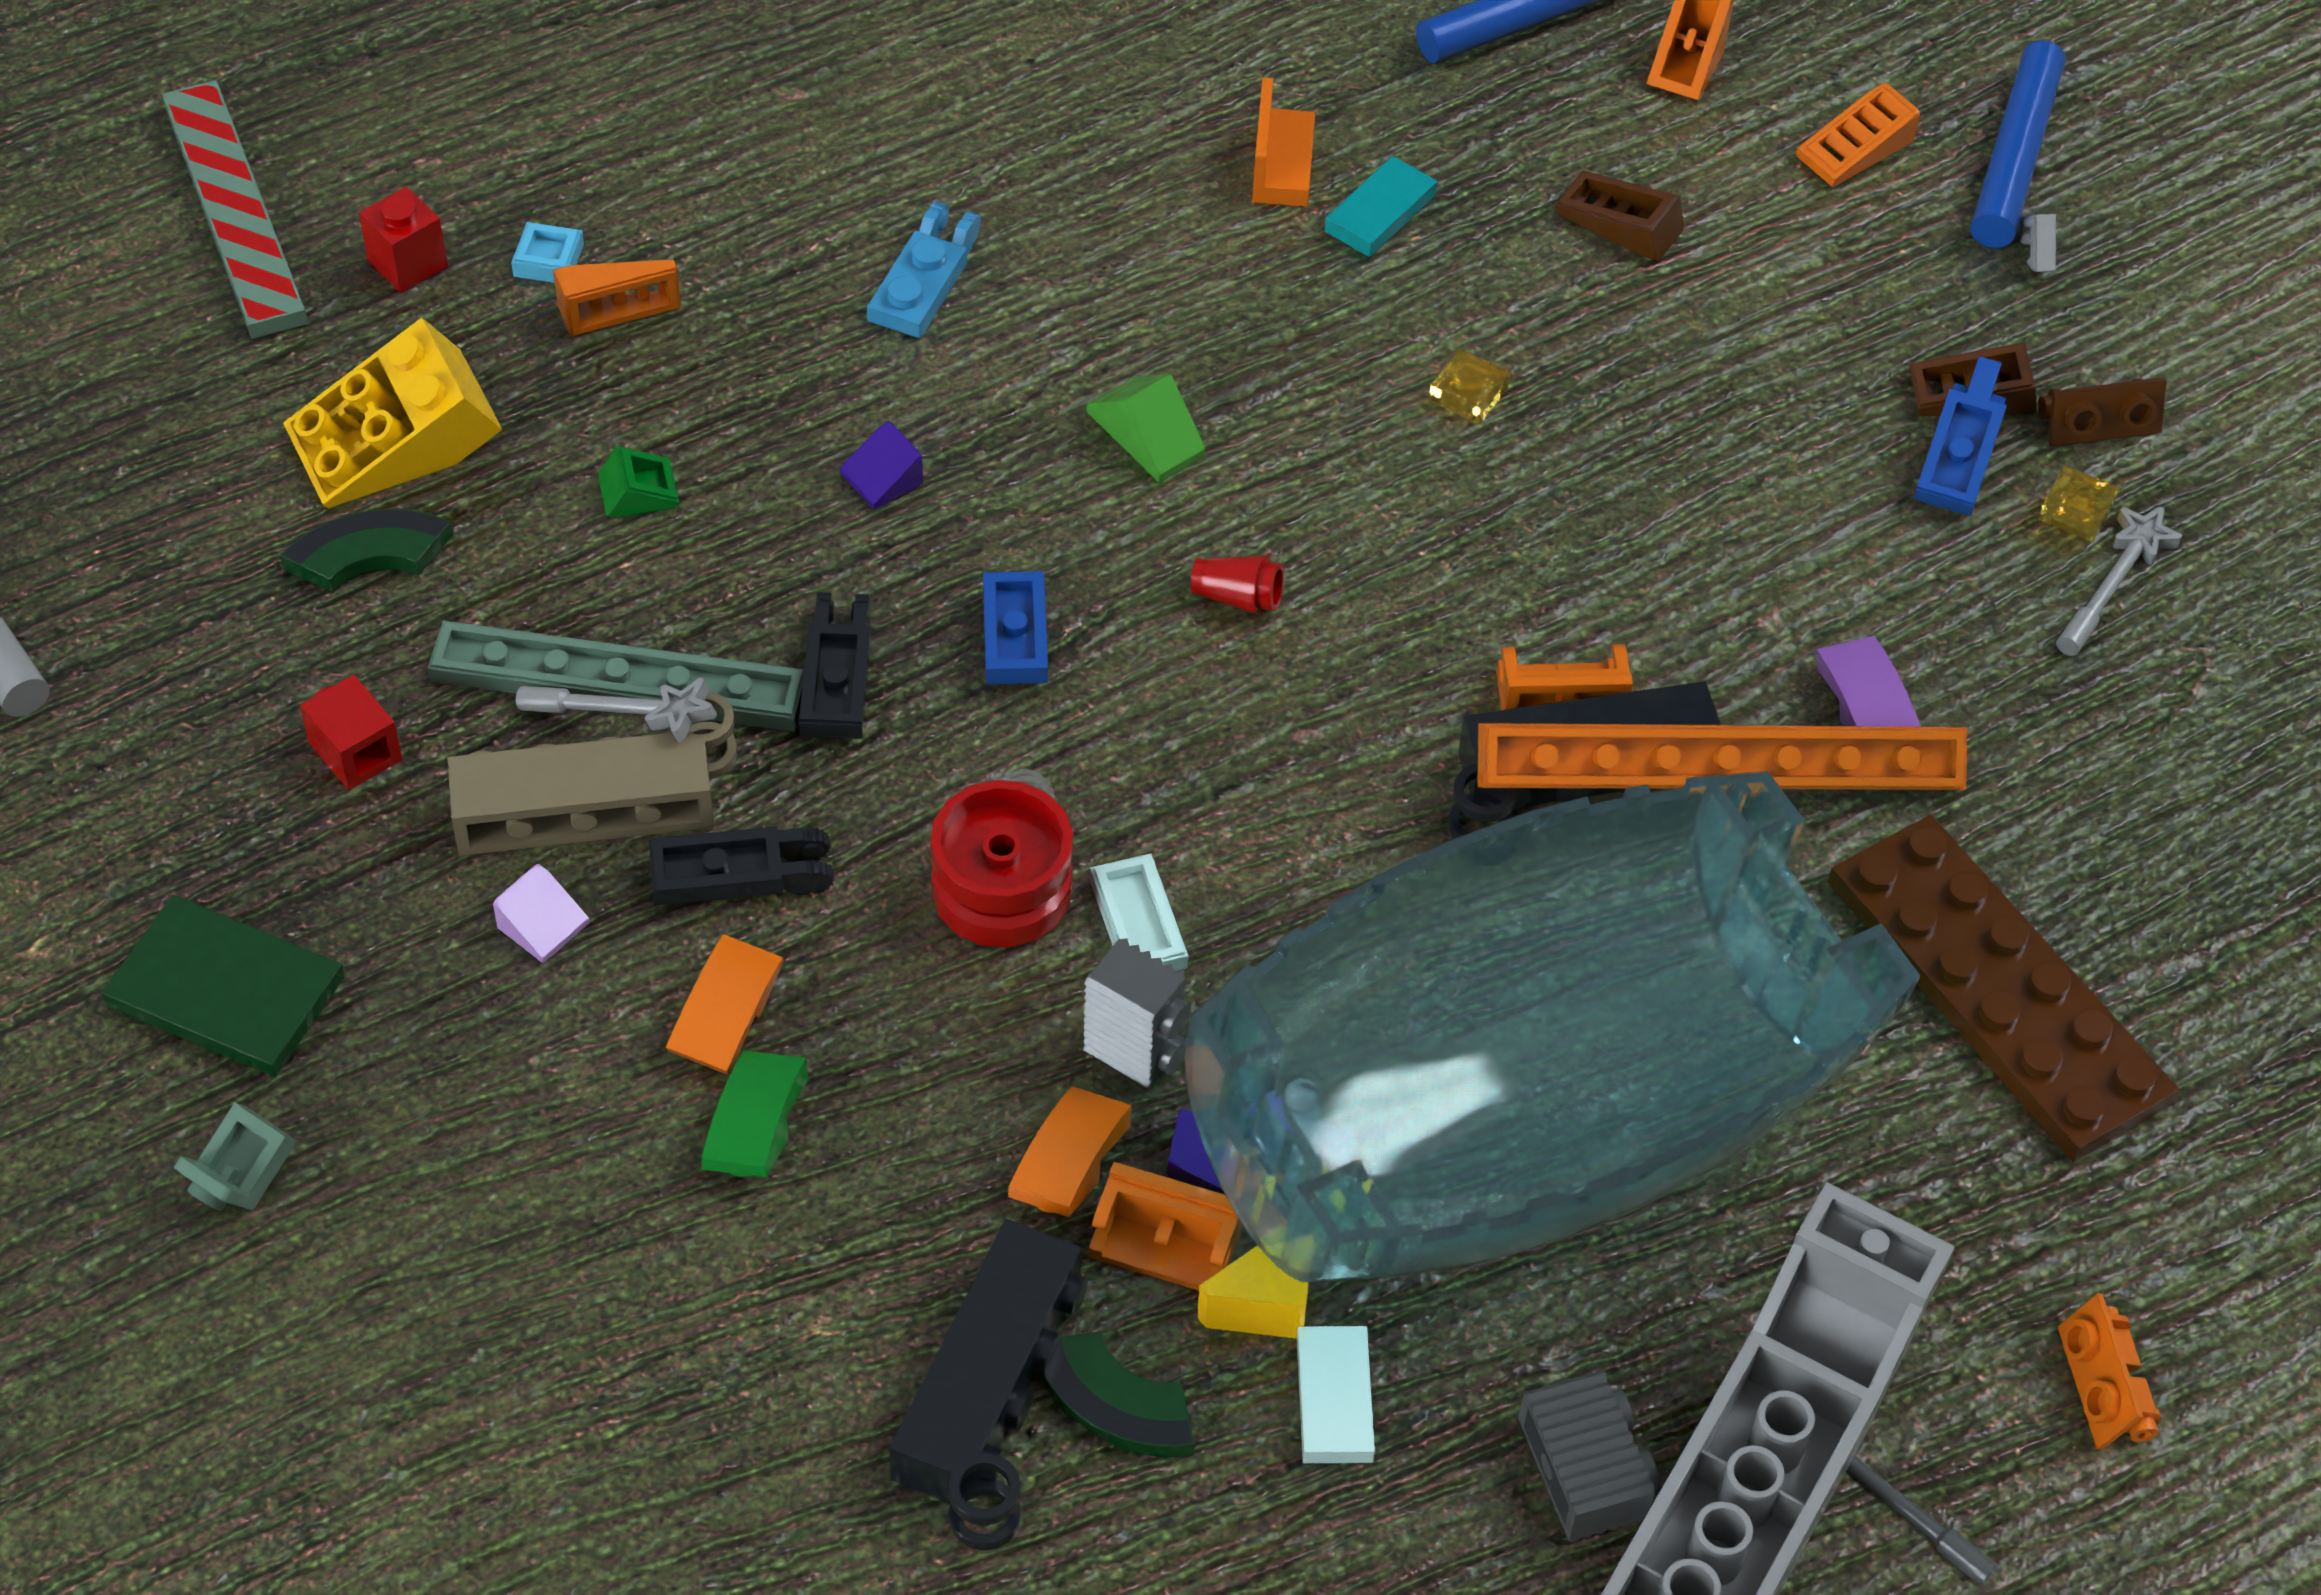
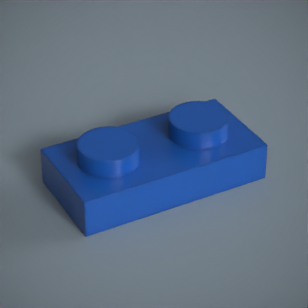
M1044 571L983 572L986 684L1048 683Z

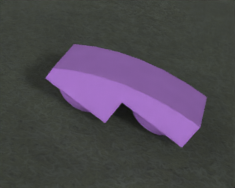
M1875 636L1816 649L1817 670L1839 699L1840 721L1843 726H1920L1907 691L1891 660Z

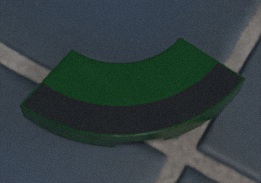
M405 509L363 511L342 516L314 528L292 543L280 555L284 570L333 593L351 578L374 570L396 569L420 575L454 534L451 521L425 512Z
M1101 1331L1061 1337L1060 1345L1046 1374L1038 1372L1052 1399L1072 1421L1073 1419L1077 1420L1089 1430L1108 1439V1444L1122 1450L1155 1457L1194 1456L1195 1444L1182 1382L1166 1383L1152 1381L1128 1371L1111 1355L1103 1340Z

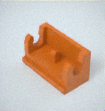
M1612 644V658H1607L1606 663L1517 664L1515 647H1501L1502 660L1497 661L1496 668L1501 710L1632 692L1633 680L1632 674H1630L1625 644Z
M1113 1162L1109 1178L1093 1218L1092 1227L1096 1229L1089 1246L1088 1258L1199 1291L1200 1284L1231 1263L1241 1235L1244 1200Z

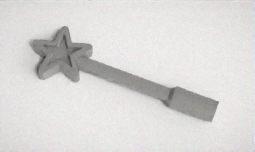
M2158 506L2145 516L2126 507L2120 509L2117 521L2124 530L2116 534L2113 547L2115 549H2125V551L2087 606L2078 609L2057 639V648L2063 654L2068 656L2078 654L2098 625L2100 612L2140 554L2147 564L2152 565L2154 564L2158 549H2174L2179 547L2182 535L2162 525L2164 508Z
M698 678L681 691L668 685H662L660 691L663 700L571 694L568 689L534 686H521L516 693V705L521 711L565 714L569 709L645 714V721L651 730L671 728L677 742L685 740L693 723L712 720L717 717L712 704L704 701L710 690L703 678Z

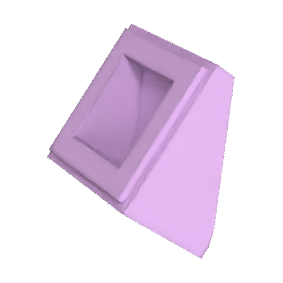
M540 864L534 865L500 894L493 903L497 928L543 964L590 923L589 917L551 873Z

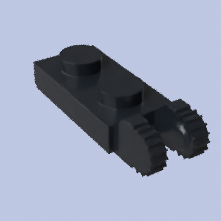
M817 592L814 623H809L799 716L800 736L863 739L872 641L871 625H869L870 594H856L851 611L853 623L849 625L831 624L834 620L835 610L832 593Z
M776 826L652 838V840H649L654 906L783 894V890L794 895L824 892V890L830 889L829 887L833 886L834 881L832 865H828L827 862H821L820 860L821 857H826V854L830 853V836H828V832H824V829L819 830L817 827L815 829L809 827L806 830L803 828L778 830ZM780 857H782V858H784V859H786V860H788V861H790V862L781 863Z

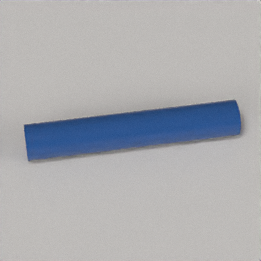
M1477 0L1419 22L1416 27V38L1426 60L1430 63H1437L1600 0Z
M2034 41L2024 48L1970 226L1973 238L1978 243L1987 247H2005L2014 240L2066 62L2064 51L2058 45L2049 41Z

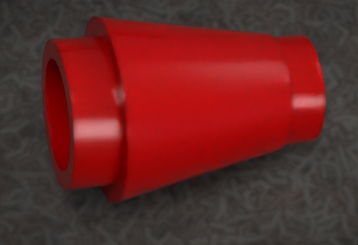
M1268 555L1209 559L1197 558L1194 562L1191 573V591L1193 594L1203 595L1206 598L1257 615H1261L1264 610L1276 611L1282 598L1284 567L1282 563L1271 562Z

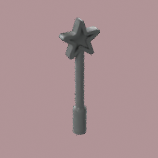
M1862 1441V1443H1861L1860 1447L1858 1448V1450L1861 1449V1447H1862L1864 1441ZM1854 1456L1846 1472L1931 1539L1940 1554L1976 1583L1982 1586L1998 1569L1999 1565L1955 1529H1945Z

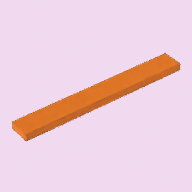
M1478 723L1477 787L1966 790L1968 727Z

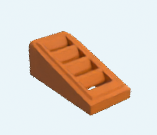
M1883 83L1863 95L1797 147L1796 156L1834 188L1913 143L1920 119V112L1888 83ZM1867 127H1870L1874 132H1876V134L1871 132ZM1848 138L1851 139L1856 145H1858L1859 148H1857L1855 145H1853V144L1848 140ZM1832 148L1844 159L1840 162L1827 150Z
M674 259L584 264L553 269L557 304L570 337L681 308L678 273ZM658 283V291H648V285ZM632 289H634V292H635V293H625V291L632 290Z

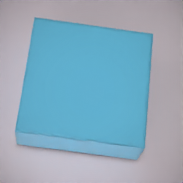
M527 222L511 262L513 277L554 283L553 269L577 265L584 246L582 230Z

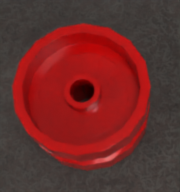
M993 780L968 786L946 801L933 820L930 840L932 897L939 917L957 935L983 946L1014 947L1034 942L1056 928L1070 907L1072 891L1073 830L1066 811L1047 792L1024 782Z

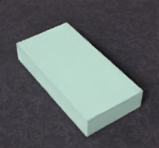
M1152 854L1090 867V883L1112 946L1118 939L1128 938L1129 946L1139 945L1140 952L1150 951L1152 959L1161 957L1162 964H1172L1174 972L1188 969L1189 956Z
M1367 1326L1298 1327L1297 1357L1303 1463H1373L1375 1446Z

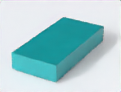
M1392 155L1326 217L1325 232L1370 258L1436 195L1438 181Z

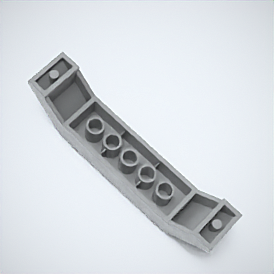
M1826 1182L1796 1234L1790 1252L1750 1335L1601 1595H1779L1866 1436L1947 1267L1955 1246Z

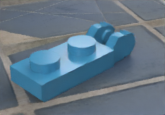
M933 202L923 216L919 232L914 231L868 304L867 321L922 338L967 265V255L980 232L981 216L969 211L965 212V215H963V218L955 228L952 242L945 241L939 238L948 222L949 206L942 202Z

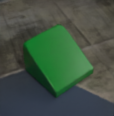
M616 446L599 471L598 479L605 513L609 517H624L673 509L679 504L672 466L668 457Z

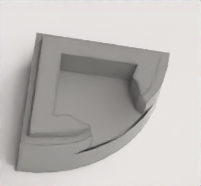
M2036 214L2021 217L2019 221L2021 243L2023 245H2030V257L2026 261L2028 266L2035 272L2056 271V214Z

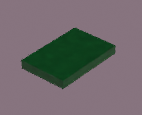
M172 895L103 989L101 995L107 1007L276 1077L345 978L342 964L186 899Z

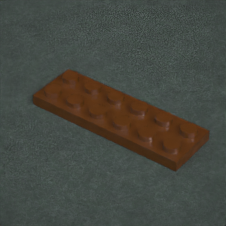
M1931 814L1831 868L1828 879L1829 885L2073 1163L2175 1103L2180 1092L2179 1087Z

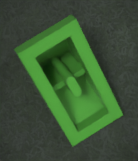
M1171 373L1131 378L1087 404V413L1159 483L1205 457L1206 448Z

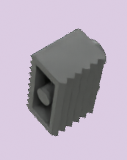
M1128 938L1118 939L1088 975L1084 983L1086 985L1084 990L1086 993L1084 1000L1086 1002L1083 1007L1086 1009L1083 1014L1086 1016L1083 1020L1085 1022L1083 1027L1085 1029L1083 1033L1085 1038L1082 1043L1085 1045L1082 1050L1146 1088H1150L1163 1072L1170 1075L1179 1067L1189 1047V1041L1182 1037V1028L1186 1024L1191 1012V1004L1184 1001L1185 975L1183 970L1174 972L1172 964L1163 965L1161 957L1152 959L1150 951L1140 952L1139 945L1129 946Z
M1601 1370L1524 1392L1518 1420L1568 1540L1576 1542L1582 1537L1589 1538L1595 1533L1602 1534L1608 1529L1616 1530L1620 1526L1628 1527L1634 1522H1643L1652 1506L1655 1492L1660 1489L1659 1474L1649 1451H1638V1446L1634 1444L1633 1435L1630 1432L1633 1429V1416L1628 1399L1621 1389L1612 1391L1611 1384L1607 1382L1606 1372Z

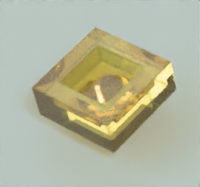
M1459 349L1431 384L1429 401L1477 424H1481L1508 389L1510 372Z
M2064 465L2042 505L2038 520L2094 542L2115 503L2120 487Z

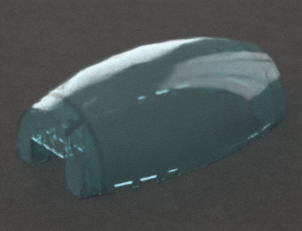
M1768 771L1729 776L1687 778L1684 787L1679 789L1651 793L1647 784L1626 788L1623 798L1590 804L1588 797H1583L1523 813L1452 839L1379 874L1328 906L1326 916L1312 923L1303 931H1300L1297 927L1279 940L1278 948L1274 953L1254 968L1249 964L1246 965L1224 986L1221 992L1214 995L1190 1018L1185 1044L1187 1088L1202 1143L1227 1199L1255 1243L1278 1268L1290 1277L1308 1283L1392 1278L1486 1262L1567 1239L1639 1210L1723 1165L1787 1121L1845 1071L1906 1005L1920 978V974L1882 923L1843 941L1787 867L1805 820Z

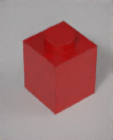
M407 186L359 212L368 262L400 293L448 267L440 218Z
M354 674L333 686L319 690L312 698L300 704L308 743L349 791L403 760L394 720Z

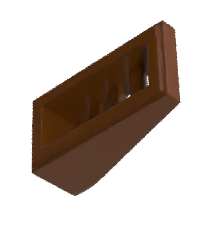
M1582 171L1555 204L1556 214L1634 253L1657 261L1664 256L1684 228L1680 196L1587 171ZM1593 195L1598 197L1593 205L1587 203ZM1615 205V209L1611 210L1610 208Z
M2025 342L1910 363L1909 371L1919 416H1941L1949 389L1954 387L1953 381L1965 380L1966 386L1969 387L1979 356L2002 363L1992 394L2006 398L2004 404L2007 407L2004 415L2037 411L2036 388ZM1929 381H1941L1944 393L1932 395Z

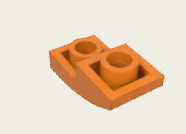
M722 934L682 1009L666 1045L667 1050L730 1076L754 1018L759 1020L784 958Z
M1071 1086L1050 1112L1029 1145L1010 1182L1008 1197L1036 1206L1044 1212L1070 1217L1099 1184L1101 1160L1130 1128L1132 1105Z

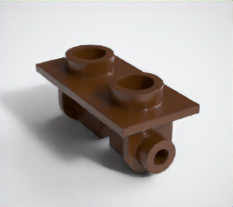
M2165 377L2146 380L2137 378L2130 382L2065 390L2058 388L2050 389L2048 395L2040 396L2038 400L2040 417L2051 420L2049 445L2058 446L2162 433L2167 379Z

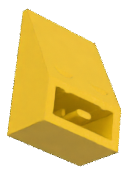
M422 317L283 422L322 504L328 509L457 465L503 430L461 350Z

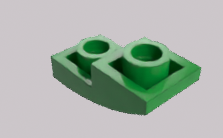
M743 1050L727 1080L714 1113L701 1157L702 1170L725 1172L737 1177L756 1176L767 1178L789 1140L787 1116L808 1081L807 1059L805 1057Z

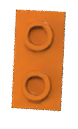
M2100 1293L2094 1295L2057 1327L2097 1450L2105 1449L2123 1433H2129L2131 1440L2134 1442L2151 1440L2159 1434L2157 1425L2162 1419L2160 1411L2155 1407L2146 1378L2131 1377L2129 1372H2134L2142 1366L2129 1330L2131 1327L2129 1319L2124 1315H2119L2116 1307L2106 1306L2103 1294Z

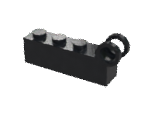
M1706 681L1464 716L1458 751L1463 770L1458 774L1454 783L1453 798L1455 803L1451 808L1449 816L1450 833L1460 845L1468 849L1489 851L1500 847L1509 838L1513 822L1511 811L1533 804L1554 801L1575 802L1588 796L1615 792L1630 794L1644 790L1638 788L1477 787L1478 723L1721 725ZM1467 784L1470 791V794L1466 795L1464 792V788ZM1464 814L1471 819L1482 822L1501 820L1502 826L1492 835L1477 836L1467 832L1462 827L1459 818Z
M1005 1219L889 1448L891 1480L950 1503L949 1520L954 1535L964 1545L977 1550L999 1548L1008 1543L1018 1531L1021 1519L1019 1503L1021 1494L1020 1477L1015 1467L1004 1458L1005 1451L999 1448L1009 1429L1018 1432L1023 1426L1033 1399V1392L1028 1390L1037 1371L1046 1374L1061 1342V1334L1056 1333L1065 1314L1072 1317L1077 1314L1085 1297L1089 1281L1087 1277L1081 1275L1082 1247ZM999 1474L1006 1479L1009 1487L1002 1482L996 1481ZM979 1495H991L1003 1501L1001 1504L989 1509L976 1508L967 1503L970 1499ZM1009 1517L1007 1523L1000 1530L991 1534L975 1533L969 1530L961 1520L962 1518L977 1525H992Z

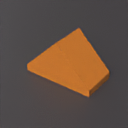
M1674 0L1646 84L1699 101L1724 53L1734 0Z

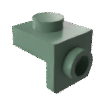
M234 1103L198 1161L180 1156L173 1168L192 1180L187 1191L210 1207L223 1211L227 1203L254 1210L297 1140L248 1107Z

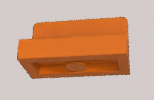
M1262 77L1252 203L1308 207L1315 112L1271 108L1274 78Z

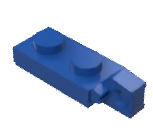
M1979 356L1969 387L1955 383L1953 389H1949L1915 491L1914 500L1971 516L2007 407L2004 404L2005 397L1992 394L2002 364L2001 362Z

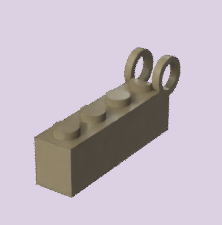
M709 692L704 701L711 703L714 709L723 715V723L698 722L692 724L685 740L682 742H677L672 731L669 730L653 735L626 738L605 737L597 741L561 745L540 744L533 748L497 752L476 751L469 755L447 757L451 819L459 856L714 828L709 779L717 778L727 773L737 759V743L732 733L734 729V712L731 704L721 695ZM724 743L727 747L724 756L714 763L707 764L706 749L714 748Z

